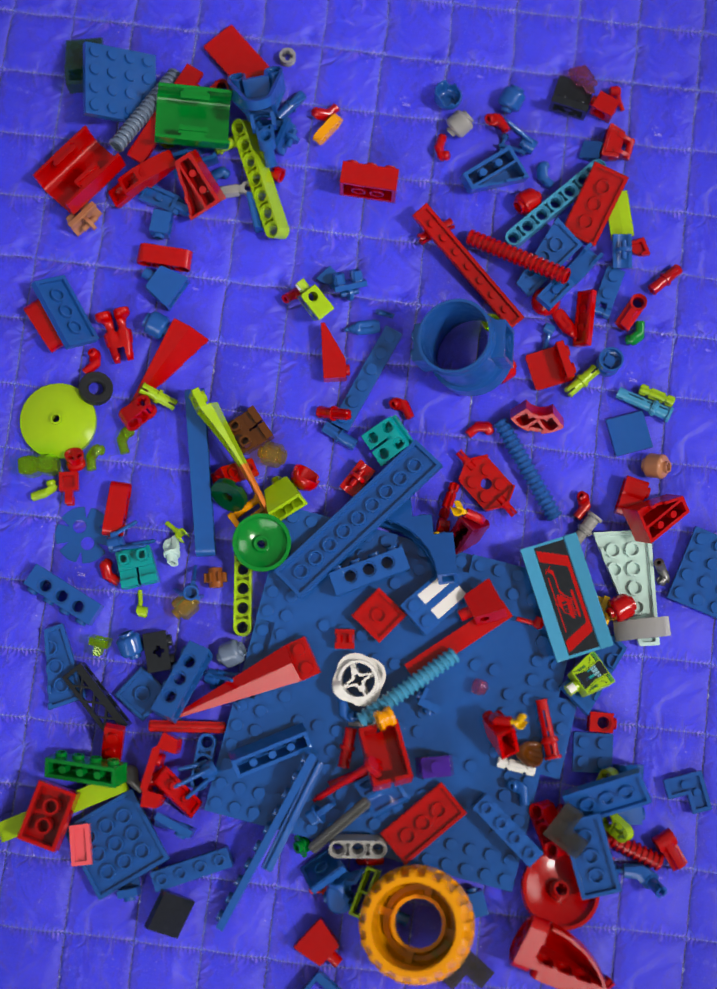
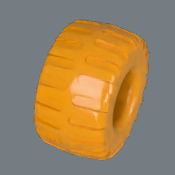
M414 864L393 869L373 884L363 901L358 928L361 945L368 955L367 958L379 969L380 973L398 983L428 985L445 979L454 973L465 961L474 940L475 918L470 900L456 880L437 868ZM415 898L425 899L434 904L440 912L442 919V930L438 939L433 944L422 948L412 947L405 943L398 935L395 925L396 915L400 907L405 902Z

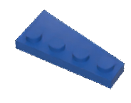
M557 217L534 255H538L539 258L543 257L544 260L548 259L549 262L558 263L561 267L583 244ZM528 268L524 269L515 284L529 297L548 278L545 275L542 276L539 273H534V270L529 271Z
M614 634L611 636L613 646L595 651L610 674L613 673L627 649L621 641L615 642ZM568 678L559 689L588 716L602 690L584 698L579 692L569 696L564 689V686L571 682Z

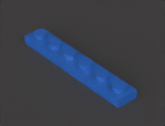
M387 325L385 326L340 406V409L351 410V419H337L332 421L331 424L342 430L344 429L347 433L349 432L402 338V333Z

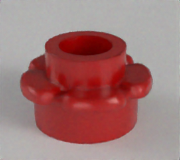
M446 516L445 518L439 517L436 532H449L450 521L447 520Z

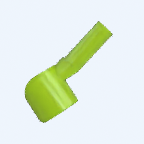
M169 521L165 523L175 533L176 538L181 543H185L181 539L183 535L190 537L185 529H178Z
M138 590L136 613L139 617L146 618L148 607L143 606L142 590Z

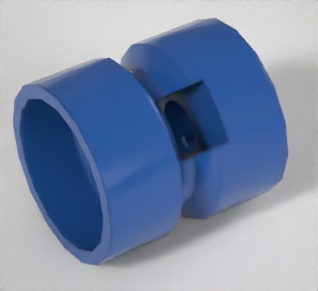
M605 348L595 361L596 370L599 369L600 375L604 377L615 375L624 362L623 354L617 348Z

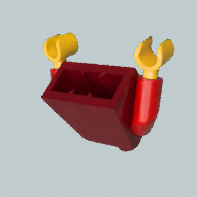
M455 500L454 504L456 507L450 506L452 513L455 516L462 514L463 516L459 517L450 532H453L455 553L459 554L478 543L490 524L482 514L469 508L464 509L461 502Z

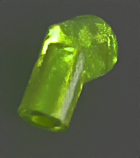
M126 427L121 429L117 437L121 455L130 453L127 441L135 433L134 431H129Z
M93 445L86 454L87 471L97 470L96 458L105 453L103 445Z

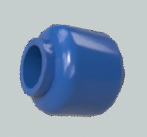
M513 84L504 87L498 99V103L502 106L501 110L508 114H511L512 111L518 112L526 98L523 94L524 90Z
M154 311L146 315L142 327H144L146 334L156 339H161L170 327V320L167 316Z
M133 630L121 633L116 641L123 658L137 659L144 650L140 634L133 632Z

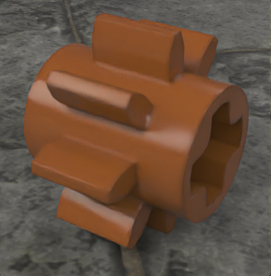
M222 567L208 568V573H204V583H209V588H222L223 582H227V573L222 571Z

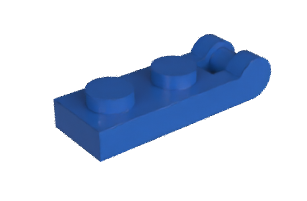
M607 266L596 295L594 315L603 316L602 318L608 320L625 271L612 269V266ZM599 304L606 305V308L599 307Z

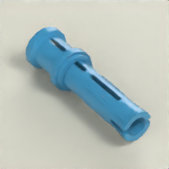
M622 387L619 388L615 397L647 411L650 416L654 415L663 419L666 423L669 421L674 410L672 406L669 408L660 404L658 400L651 401Z

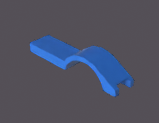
M589 243L567 267L571 269V274L565 284H561V281L556 282L554 279L535 298L548 311L576 286L603 257L604 254L602 252L597 256L590 250L593 245L592 243Z

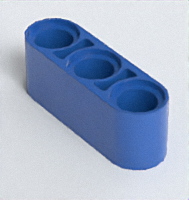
M205 733L199 737L194 763L199 762L201 756L207 757L208 760L212 759L214 762L217 739L213 734ZM206 736L210 737L213 741L212 746L209 748L205 747L202 743L203 738ZM200 767L192 768L191 776L200 772L198 769ZM195 779L190 781V785L193 789L197 787V785L195 784ZM209 783L206 784V785H205L202 789H200L199 791L205 789V788L209 785Z

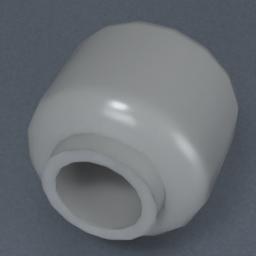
M457 110L447 119L446 123L449 127L446 130L452 137L457 135L459 138H463L473 128L472 122L474 120L465 110Z

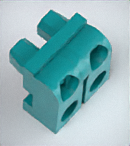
M397 415L386 418L361 436L370 450L375 449L372 453L381 466L388 465L414 441Z
M146 545L144 548L115 552L121 579V589L129 590L141 587V584L146 586L161 582L150 545Z

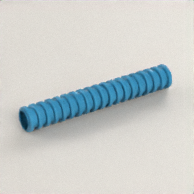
M448 648L447 652L443 651V655H438L437 659H432L433 662H428L427 666H422L423 669H418L416 674L412 673V676H408L406 681L402 680V684L398 683L396 688L393 687L392 691L388 690L387 694L381 695L382 698H377L376 702H371L372 705H367L365 710L361 709V713L357 712L356 716L363 727H367L369 723L373 724V720H375L373 712L377 710L382 711L387 706L394 709V705L398 706L399 702H404L403 699H408V696L410 694L413 695L414 691L418 692V688H423L424 684L428 685V681H433L435 676L439 677V674H443L445 669L449 670V667H453L455 662L459 663V658L454 650Z

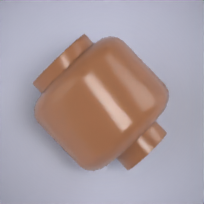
M649 453L641 462V469L649 478L663 479L671 471L672 467L665 454Z

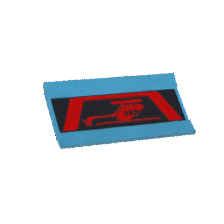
M575 532L520 549L556 662L558 663L613 646L614 644L577 533Z

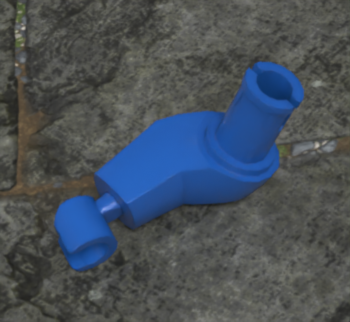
M623 863V867L615 864L618 876L619 873H623L624 878L638 880L644 888L652 890L657 898H661V895L664 897L667 894V888L659 882L658 874L641 863Z

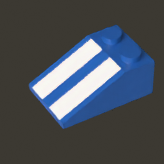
M436 574L400 605V608L426 636L465 602L464 595L466 593L457 583L439 585Z

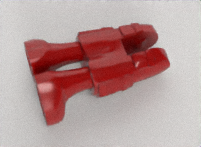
M126 306L113 310L114 318L118 325L117 332L114 329L111 312L103 311L95 314L96 322L102 324L107 331L104 335V340L115 364L121 363L118 350L121 347H124L128 361L134 359L132 331L126 327V319L130 314V310Z

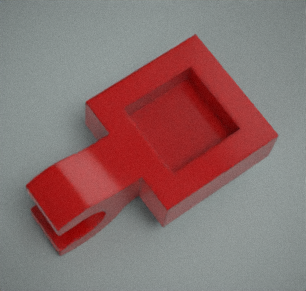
M78 471L59 472V491L65 492V504L67 506H75L74 492L80 491Z

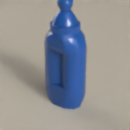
M376 319L358 321L349 328L346 327L344 331L357 335L375 334L380 332V323Z

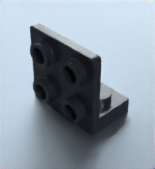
M560 75L548 110L584 121L594 86Z

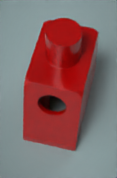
M490 579L485 580L466 593L464 600L467 606L457 611L462 621L473 617L479 626L508 617L506 609Z
M321 916L294 944V948L319 966L327 960L335 968L343 960L335 951L340 946V942Z

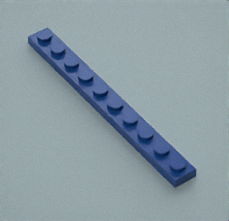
M311 749L309 754L304 753L300 761L303 764L300 771L295 770L291 781H293L290 789L286 787L281 796L284 800L281 806L276 805L272 816H274L272 823L267 822L262 831L265 836L262 841L257 840L253 851H255L253 858L248 857L243 867L246 869L243 876L239 874L234 883L237 886L234 893L230 891L225 900V903H227L225 910L220 909L215 918L218 921L216 925L218 930L223 932L319 752Z

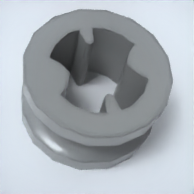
M284 48L280 51L281 64L285 67L293 66L296 62L295 51L291 48ZM286 54H290L291 58L289 60H285Z

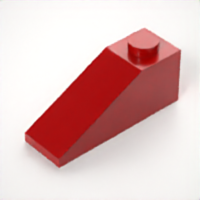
M325 322L321 323L324 382L347 381L346 376L350 375V364H346V359Z

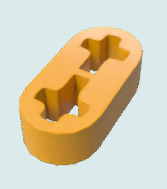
M334 113L317 130L313 140L320 146L323 145L340 127L343 119Z

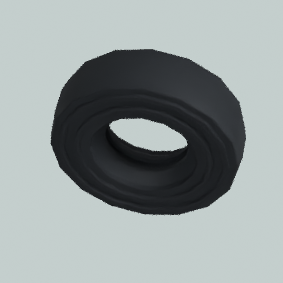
M90 372L81 378L79 394L86 403L99 406L105 404L112 396L113 384L106 374ZM91 383H100L103 387V392L99 395L92 394L88 389Z

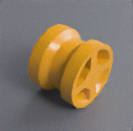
M390 706L385 707L382 711L377 710L373 712L377 726L381 731L386 729L388 725L394 726L397 724Z

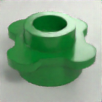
M295 835L294 851L305 858L307 852L310 851L308 848L310 841L307 837L300 838L299 835Z

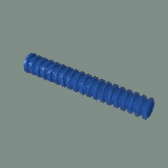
M503 418L497 421L493 427L497 428L496 432L500 434L499 438H502V443L506 444L505 448L512 455L511 459L515 460L514 464L518 465L517 469H520V474H523V480L526 479V485L530 486L529 490H532L531 494L535 495L534 499L538 500V506L542 507L540 510L544 511L543 515L547 516L546 520L552 521L559 517L562 511H559V506L555 505L556 501H553L552 495L550 496V490L546 489L547 485L543 484L544 480H541V475H538V469L535 470V464L531 463L532 459H529L530 455L526 454L527 450L523 449L524 445L520 443V438H517L518 434L514 433L515 429L511 428L512 424L508 422L509 419Z

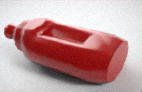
M561 308L552 314V319L564 334L577 340L578 337H575V325L567 313Z

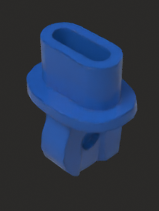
M334 799L321 808L313 804L305 815L312 826H316L318 823L323 824L325 823V813L337 804Z

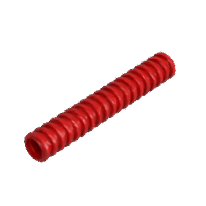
M472 229L466 237V245L468 246L471 245V247H476L478 250L481 249L483 252L487 251L488 254L492 253L493 256L497 255L498 258H502L505 261L508 260L510 263L513 262L515 265L518 264L520 267L523 266L524 269L529 268V271L534 270V273H539L542 276L545 275L546 278L550 277L551 280L555 279L556 282L561 281V284H565L570 277V268L560 267L558 263L549 262L548 259L544 260L543 257L539 258L538 255L533 256V253L528 254V251H523L521 248L517 249L516 246L512 247L511 244L507 245L506 242L502 243L501 240L497 241L496 238L491 239V236L486 237V234H481V232H476V230Z
M562 804L557 805L556 811L560 821L572 818L566 806L563 807ZM606 831L610 848L614 847L615 851L620 850L621 854L626 853L627 857L631 856L633 860L636 858L638 862L642 861V864H648V867H654L656 871L661 868L664 861L663 854L659 855L657 851L653 852V849H647V846H641V843H636L635 840L620 843Z

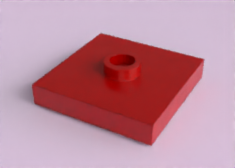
M378 588L351 616L380 643L407 615Z

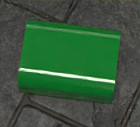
M159 82L154 142L228 150L230 145L228 140L230 102L233 90Z

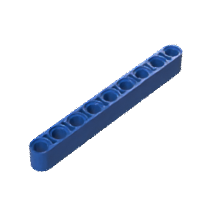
M193 389L185 390L195 552L196 557L216 556L208 426L197 415L189 399V394Z

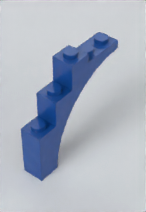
M410 497L380 527L399 532L419 545L430 558L436 570L439 585L459 583L453 532L434 534L432 514L413 516Z

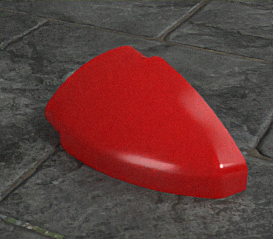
M534 914L530 915L523 922L510 945L509 961L511 966L526 972L529 971L533 979L556 989H607L604 976L597 961L585 945L563 927Z

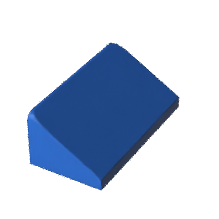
M249 191L246 193L254 230L256 233L263 232L264 228L253 194Z

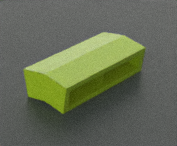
M627 190L622 191L608 219L611 241L612 234H632V237L634 236Z
M373 866L366 867L349 911V915L358 919L360 918V912H356L362 893L365 895L368 893L364 888L370 872L373 871L374 875L368 891L379 879L382 870Z

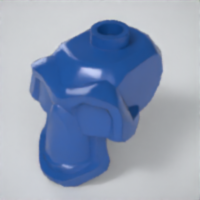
M362 867L361 870L345 872L327 885L324 892V903L328 905V909L332 913L343 914L350 911L354 896L352 885H355L363 877L365 868Z

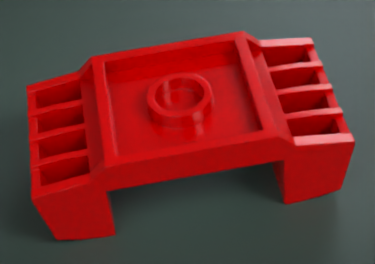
M163 732L158 745L151 750L140 785L142 790L140 807L158 808L162 806L166 799V796L161 791L153 789L155 785L151 780L158 772L159 767L164 765L166 759L164 751L173 754L181 752L182 739L170 732Z

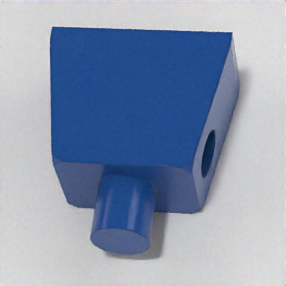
M159 266L156 272L147 267L141 277L148 281L145 286L147 291L168 311L171 310L190 283L186 276L164 266Z

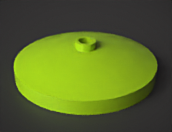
M63 383L50 384L39 388L26 400L20 415V428L24 440L35 452L51 459H65L64 454L68 449L80 448L84 450L90 444L97 428V414L94 405L86 403L81 398L78 388ZM59 416V421L54 422V420H56V417Z

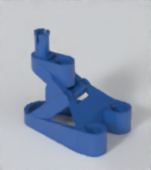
M268 67L264 70V75L246 78L244 73L229 75L227 77L229 90H233L231 100L247 116L248 122L251 123L253 134L257 136L259 149L264 154L265 166L273 168L277 166L274 152L276 148L274 130H277V110L286 91L282 67ZM260 117H270L271 119H263L256 122V119Z

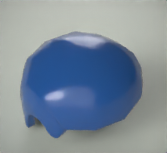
M447 80L437 83L434 89V101L437 106L445 110L457 108L462 100V93L455 83L448 84Z

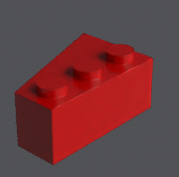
M197 150L190 151L175 161L179 181L185 195V203H187L190 221L226 199Z
M665 494L622 508L635 541L650 544L690 512L684 497L673 494Z

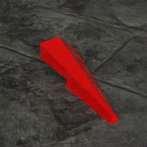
M174 318L131 402L138 396L143 395L138 393L140 388L148 391L142 387L144 382L154 388L162 385L191 356H194L204 344L206 345L209 340L191 326Z

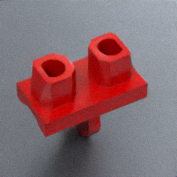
M360 459L339 487L351 497H354L376 471Z

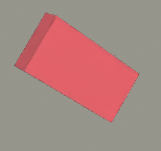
M90 824L69 826L71 867L93 864Z

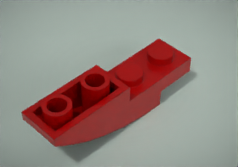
M166 150L141 162L117 179L119 183L108 191L117 208L124 206L146 187L152 188L176 168V160L171 151Z

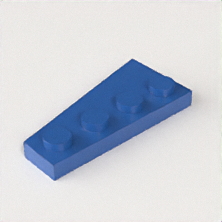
M64 623L44 629L48 681L47 693L49 699L48 710L79 700L62 678L77 666ZM78 672L69 677L74 685H81V676ZM84 689V690H83V697H84V698H87L86 692H85V689Z

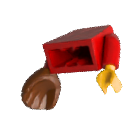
M491 710L484 712L482 718L486 735L502 760L511 755H516L528 767L535 768L540 766L543 762V750L540 742L527 740L518 745L514 726L522 730L527 725L528 721H524L527 717L525 714L520 713L516 719H513L512 716H505L499 710L494 713Z

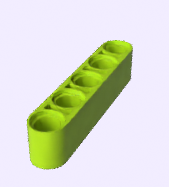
M234 554L233 629L237 635L246 637L252 631L253 570L249 569L248 573L240 574L238 570L242 564ZM241 584L248 585L247 593L240 594L238 592ZM241 603L248 605L246 613H239L238 606ZM243 622L247 623L248 630L245 633H239L238 625Z

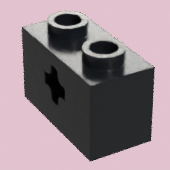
M166 630L142 634L148 673L171 670L176 662L175 654H171L170 646L173 645L172 635L168 634ZM159 646L161 649H164V652L161 653V657L155 653V651L159 649Z

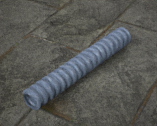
M170 68L159 82L174 84L180 72ZM158 83L136 110L133 111L126 122L123 123L116 134L113 135V138L109 140L114 150L123 152L156 111Z

